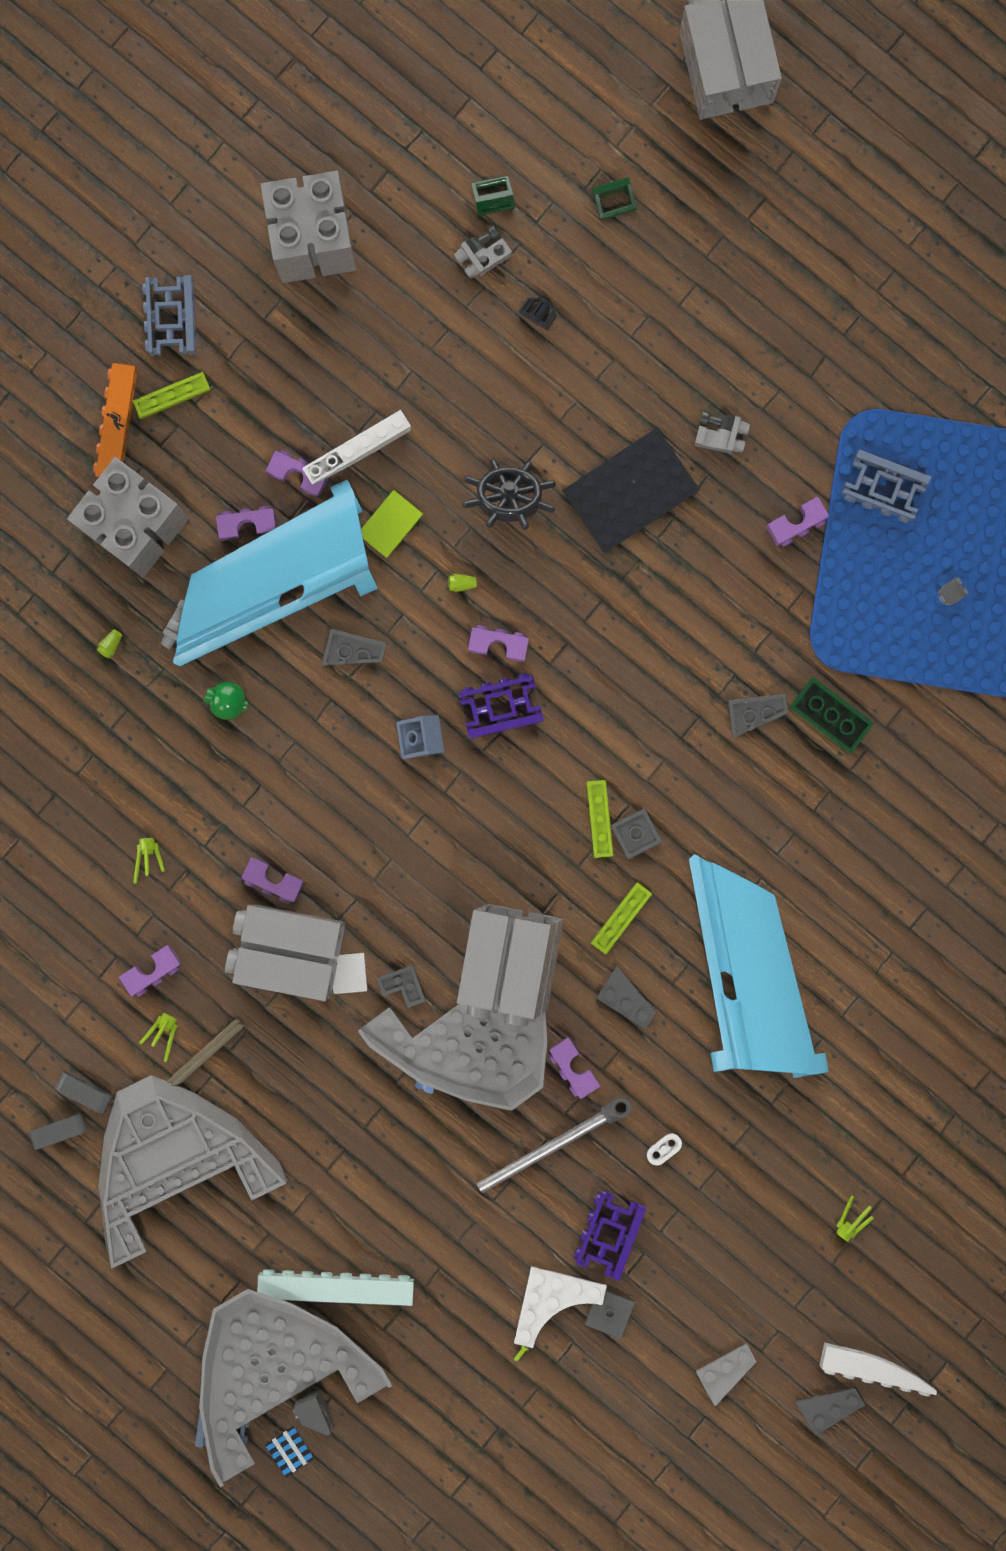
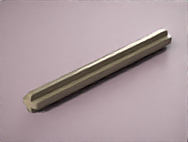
M235 1019L169 1078L167 1083H171V1086H179L244 1027L243 1023L239 1019Z

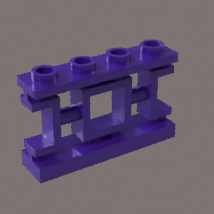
M527 673L517 676V680L510 681V678L499 680V684L492 685L489 682L481 684L479 689L473 690V687L461 689L462 693H458L461 706L471 703L475 720L474 722L466 723L469 739L544 722L541 707L531 708L527 690L536 688L534 677L529 676ZM529 683V685L522 686L523 697L513 699L511 689L503 691V688ZM492 692V694L484 695L487 704L485 706L476 708L473 698L465 699L468 696ZM508 695L512 713L493 717L489 699ZM526 704L528 713L536 712L535 715L510 720V717L517 716L515 706ZM489 713L491 722H499L498 724L477 729L472 728L473 726L480 725L477 715Z
M602 1189L601 1193L597 1192L594 1199L596 1207L594 1212L590 1211L588 1215L587 1230L583 1229L580 1240L583 1242L580 1248H576L573 1258L576 1259V1265H581L587 1268L590 1259L607 1265L604 1275L620 1281L646 1211V1206L634 1201L630 1202L628 1209L611 1203L613 1193ZM604 1198H607L605 1207L613 1209L611 1219L600 1216L599 1222L596 1223ZM633 1209H636L627 1234H625L626 1225L618 1223L620 1214L624 1213L631 1216ZM603 1222L620 1229L614 1246L597 1239ZM592 1234L591 1242L600 1246L597 1256L587 1252L585 1259H582ZM621 1245L614 1269L611 1270L613 1262L604 1259L607 1249L617 1252Z

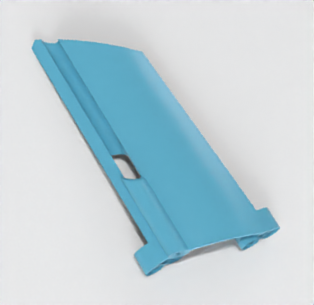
M347 479L330 487L334 497L191 575L177 636L174 664L182 666L355 584L360 597L378 589L369 571L358 514L363 511ZM300 585L304 586V593L301 598L280 607L279 599L283 593Z
M694 854L689 859L724 1049L723 1051L710 1053L714 1072L729 1069L792 1073L793 1078L829 1072L826 1053H814L775 895L739 875ZM721 972H727L733 977L736 1000H730L724 995Z

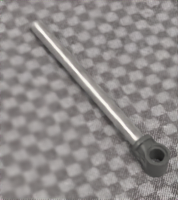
M616 1097L613 1101L602 1106L600 1113L477 1183L481 1193H484L607 1121L609 1124H612L620 1118L626 1117L631 1111L629 1101L625 1097ZM617 1103H625L626 1109L623 1112H618L615 1109Z

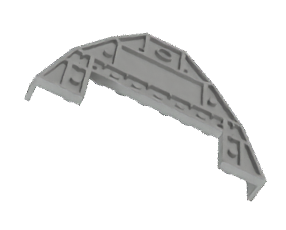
M458 1004L412 1038L389 1007L358 1030L371 1049L419 1083L465 1101L512 1111L543 1088L547 1049L545 1012L536 1017L535 1021H529L528 1026H517L504 1022L506 1013L497 1011L496 1014L490 1013V1018H479L466 1014L468 1005Z
M152 1075L116 1092L104 1135L98 1184L105 1243L111 1269L147 1252L131 1218L132 1215L235 1166L252 1201L287 1183L288 1178L280 1162L238 1119L194 1092L177 1085L171 1086V1083H167V1081Z
M247 1289L214 1308L203 1352L199 1409L210 1470L219 1486H224L225 1481L255 1464L236 1429L336 1370L340 1371L354 1399L359 1403L386 1386L390 1388L392 1386L384 1370L337 1327L292 1303Z

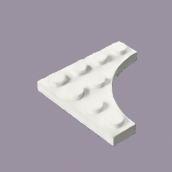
M532 1266L514 1343L533 1348L539 1331L557 1312L577 1304L602 1305L607 1285Z

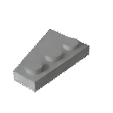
M746 1343L696 1370L714 1406L756 1363V1360Z

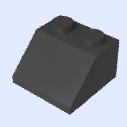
M319 1389L297 1398L294 1405L295 1409H293L295 1419L297 1421L300 1420L301 1425L327 1436L330 1435L333 1423Z

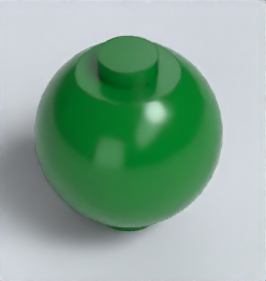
M221 682L213 689L208 687L204 702L210 704L211 712L223 720L237 718L241 715L242 711H246L248 701L245 700V692L239 685L233 682Z

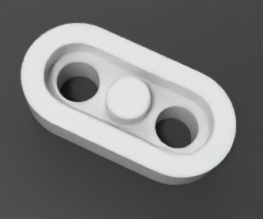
M674 1133L665 1135L648 1149V1161L653 1165H661L681 1149V1139ZM674 1140L675 1145L669 1146L668 1141ZM655 1151L660 1153L658 1158L653 1157Z

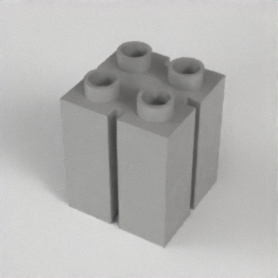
M689 0V5L684 7L679 34L699 120L732 113L733 105L737 103L739 111L772 104L782 77L764 1Z
M338 171L302 176L304 183L302 188H299L296 178L260 183L273 261L282 283L316 278L314 267L317 265L320 267L322 276L357 271L345 199Z
M114 457L93 484L101 492L100 495L96 496L88 491L68 516L67 520L144 578L164 552L157 544V541L162 540L169 545L190 518L176 502L151 483H148L117 457Z
M256 904L248 905L247 911L241 910L236 913L233 934L241 935V946L239 949L229 950L225 973L234 974L232 981L234 984L327 1001L332 995L338 964L333 962L334 956L339 957L346 922Z
M487 904L474 909L457 999L458 1004L468 1005L466 1014L479 1018H490V1013L496 1014L498 1011L506 1013L504 1022L517 1026H528L529 1021H535L536 1017L547 1011L564 919L529 912L528 917H522L523 910Z

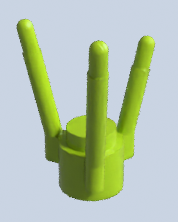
M154 838L139 839L134 884H137L141 853L144 855L146 876H149V855L153 854V850L155 851L161 871L165 872L158 843L154 842Z
M163 1013L139 1043L143 1044L158 1027L160 1030L151 1044L154 1047L163 1031L169 1032L171 1030L164 1057V1062H167L174 1034L178 1027L175 1024L177 1019Z
M853 1195L850 1197L842 1217L836 1225L839 1228L836 1233L847 1242L851 1238L853 1239L858 1232L873 1220V1216H871L855 1228L871 1210L872 1207L868 1206L853 1224L848 1221L844 1224L854 1199Z

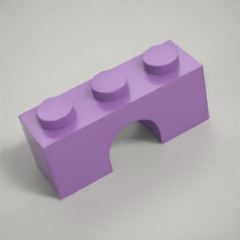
M275 450L266 473L285 482L290 473L299 472L303 475V482L300 486L301 490L319 498L328 478L312 485L302 469L309 464L307 461L300 458L297 461L291 458L292 455L283 450L278 452Z
M819 497L810 500L799 508L803 515L802 523L798 525L791 524L783 515L767 524L766 528L776 546L782 544L784 547L792 543V538L799 535L801 538L810 532L808 529L813 526L817 529L826 524L825 520L829 515Z
M270 506L259 507L256 511L241 509L239 510L240 513L232 514V511L221 512V515L216 516L220 541L240 539L239 529L247 522L256 525L258 536H263L277 528L275 511L273 508L270 509Z
M477 625L476 628L472 627L468 652L487 655L488 648L492 643L501 642L507 648L506 659L525 662L529 638H526V634L514 632V635L506 634V630L496 629L494 632L489 631L486 626Z
M253 857L250 858L241 877L245 880L244 884L253 888L257 885L263 888L261 892L270 896L274 893L280 896L279 900L287 904L296 902L305 881L286 873L280 883L273 884L267 878V871L270 865Z
M170 945L151 955L156 964L155 971L152 974L146 975L138 966H135L119 976L131 996H141L148 991L146 987L151 984L156 986L164 981L163 976L168 973L171 976L180 970L178 966L182 962Z
M569 1037L549 1048L551 1052L548 1054L553 1064L558 1063L561 1068L558 1072L564 1081L569 1080L572 1085L569 1089L575 1097L579 1096L582 1099L600 1087L590 1069L583 1073H575L571 1070L570 1062L579 1052Z

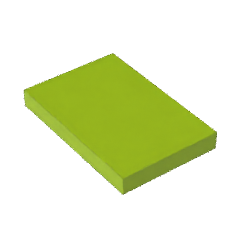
M393 490L362 527L363 540L385 558H388L423 516V513Z

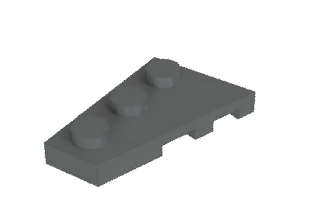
M331 628L321 666L382 662L387 643Z
M785 693L728 700L732 738L788 713Z
M616 966L598 994L597 999L646 1029L655 1015V1011L618 966Z
M854 1387L833 1391L825 1395L812 1396V1398L795 1400L815 1435H818L865 1406Z

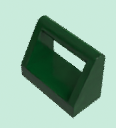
M508 175L471 183L478 216L515 209L513 191ZM506 184V191L478 196L477 189Z
M629 177L592 188V196L600 221L637 210ZM627 191L631 204L605 212L602 211L600 198Z

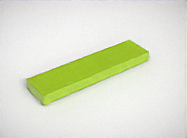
M201 372L135 399L133 403L139 418L143 419L211 391L204 373Z
M606 780L587 782L594 858L613 856Z
M637 882L591 941V944L606 955L652 893Z

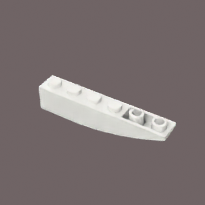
M399 410L302 469L311 484L314 485L408 433L411 426L402 411Z
M824 1342L820 1367L827 1374L835 1375L837 1372L843 1374V1377L848 1379L859 1377L866 1383L872 1384L873 1381L881 1382L880 1385L892 1388V1385L906 1392H911L912 1389L919 1391L918 1393L924 1396L936 1395L937 1393L933 1386L917 1375L884 1358L864 1351Z

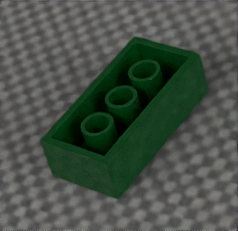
M814 677L808 680L787 708L847 755L852 754L874 725L871 720Z

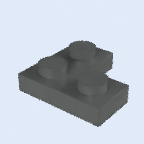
M413 965L376 978L382 996L401 990L407 1008L426 1001Z

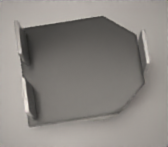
M956 577L942 586L938 594L943 604L953 605L967 596L968 591L962 586L960 579Z

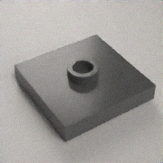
M645 808L610 825L627 860L662 843Z
M606 1291L602 1305L592 1304L585 1325L621 1339L635 1302Z

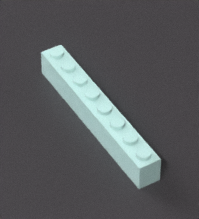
M267 1269L258 1275L257 1292L280 1300L412 1306L414 1279H410V1276L407 1275L391 1278V1275L385 1274L379 1275V1277H371V1274H360V1277L352 1276L351 1273H340V1276H333L331 1272H321V1275H313L311 1271H302V1274H294V1271L291 1270L275 1273V1270Z

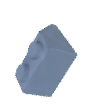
M439 715L420 716L396 722L402 759L444 753Z

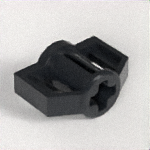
M542 297L528 298L519 311L520 315L547 331L557 318L553 305ZM538 302L532 312L527 313L532 304ZM549 309H551L552 312L545 321V323L542 322L544 316L547 314Z

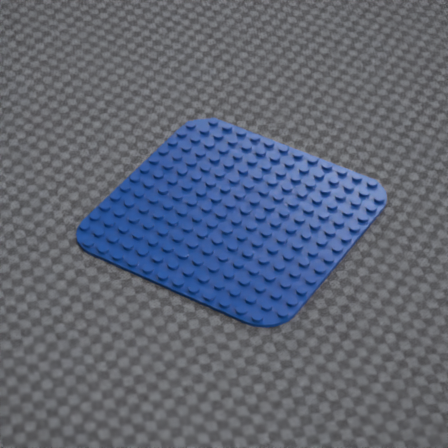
M870 409L855 415L843 428L838 444L828 509L829 517L826 522L810 626V642L814 653L823 664L840 672L1006 698V429L884 409ZM859 449L931 476L926 491L924 493L915 491L910 506L918 509L913 522H901L894 515L890 517L885 516L878 509L873 508V510L864 508L862 503L857 501L855 503L844 500V496H841L845 483L848 482L855 485L860 469L852 467V464ZM867 465L864 476L874 479L875 473L879 469ZM879 477L874 493L891 499L896 483ZM903 479L900 490L909 493L911 486L916 483ZM860 483L858 491L855 493L867 497L871 486ZM896 497L891 507L904 511L903 507L906 500ZM954 578H959L962 586L968 591V595L953 605L943 604L938 594L940 588Z

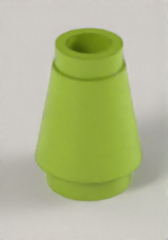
M460 574L448 576L449 591H454V593L476 588L477 586L476 576Z
M113 629L98 644L97 651L108 659L111 655L114 656L123 635Z

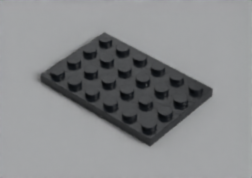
M656 427L564 488L562 492L605 554L699 492V488L658 427Z

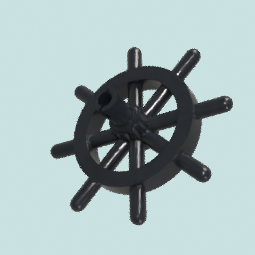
M492 459L490 466L493 470L485 474L480 480L471 476L464 477V482L477 487V496L475 499L464 501L462 507L479 506L489 516L486 522L488 528L493 527L497 520L505 522L519 521L521 527L527 530L529 524L526 519L535 514L538 509L549 513L555 511L553 505L542 502V490L555 487L556 482L549 480L539 483L537 478L529 473L532 467L530 461H527L521 469L515 467L500 468L498 462ZM499 482L501 487L494 485V483ZM521 483L526 485L524 487L518 488ZM486 490L495 493L485 496ZM533 493L534 497L530 498L524 494ZM500 500L497 506L491 503ZM518 502L524 503L526 505L520 507Z

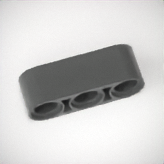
M66 1071L62 1072L54 1087L59 1093L100 1114H104L112 1099V1095Z
M79 1113L31 1130L29 1135L34 1150L85 1133L87 1128L82 1114Z

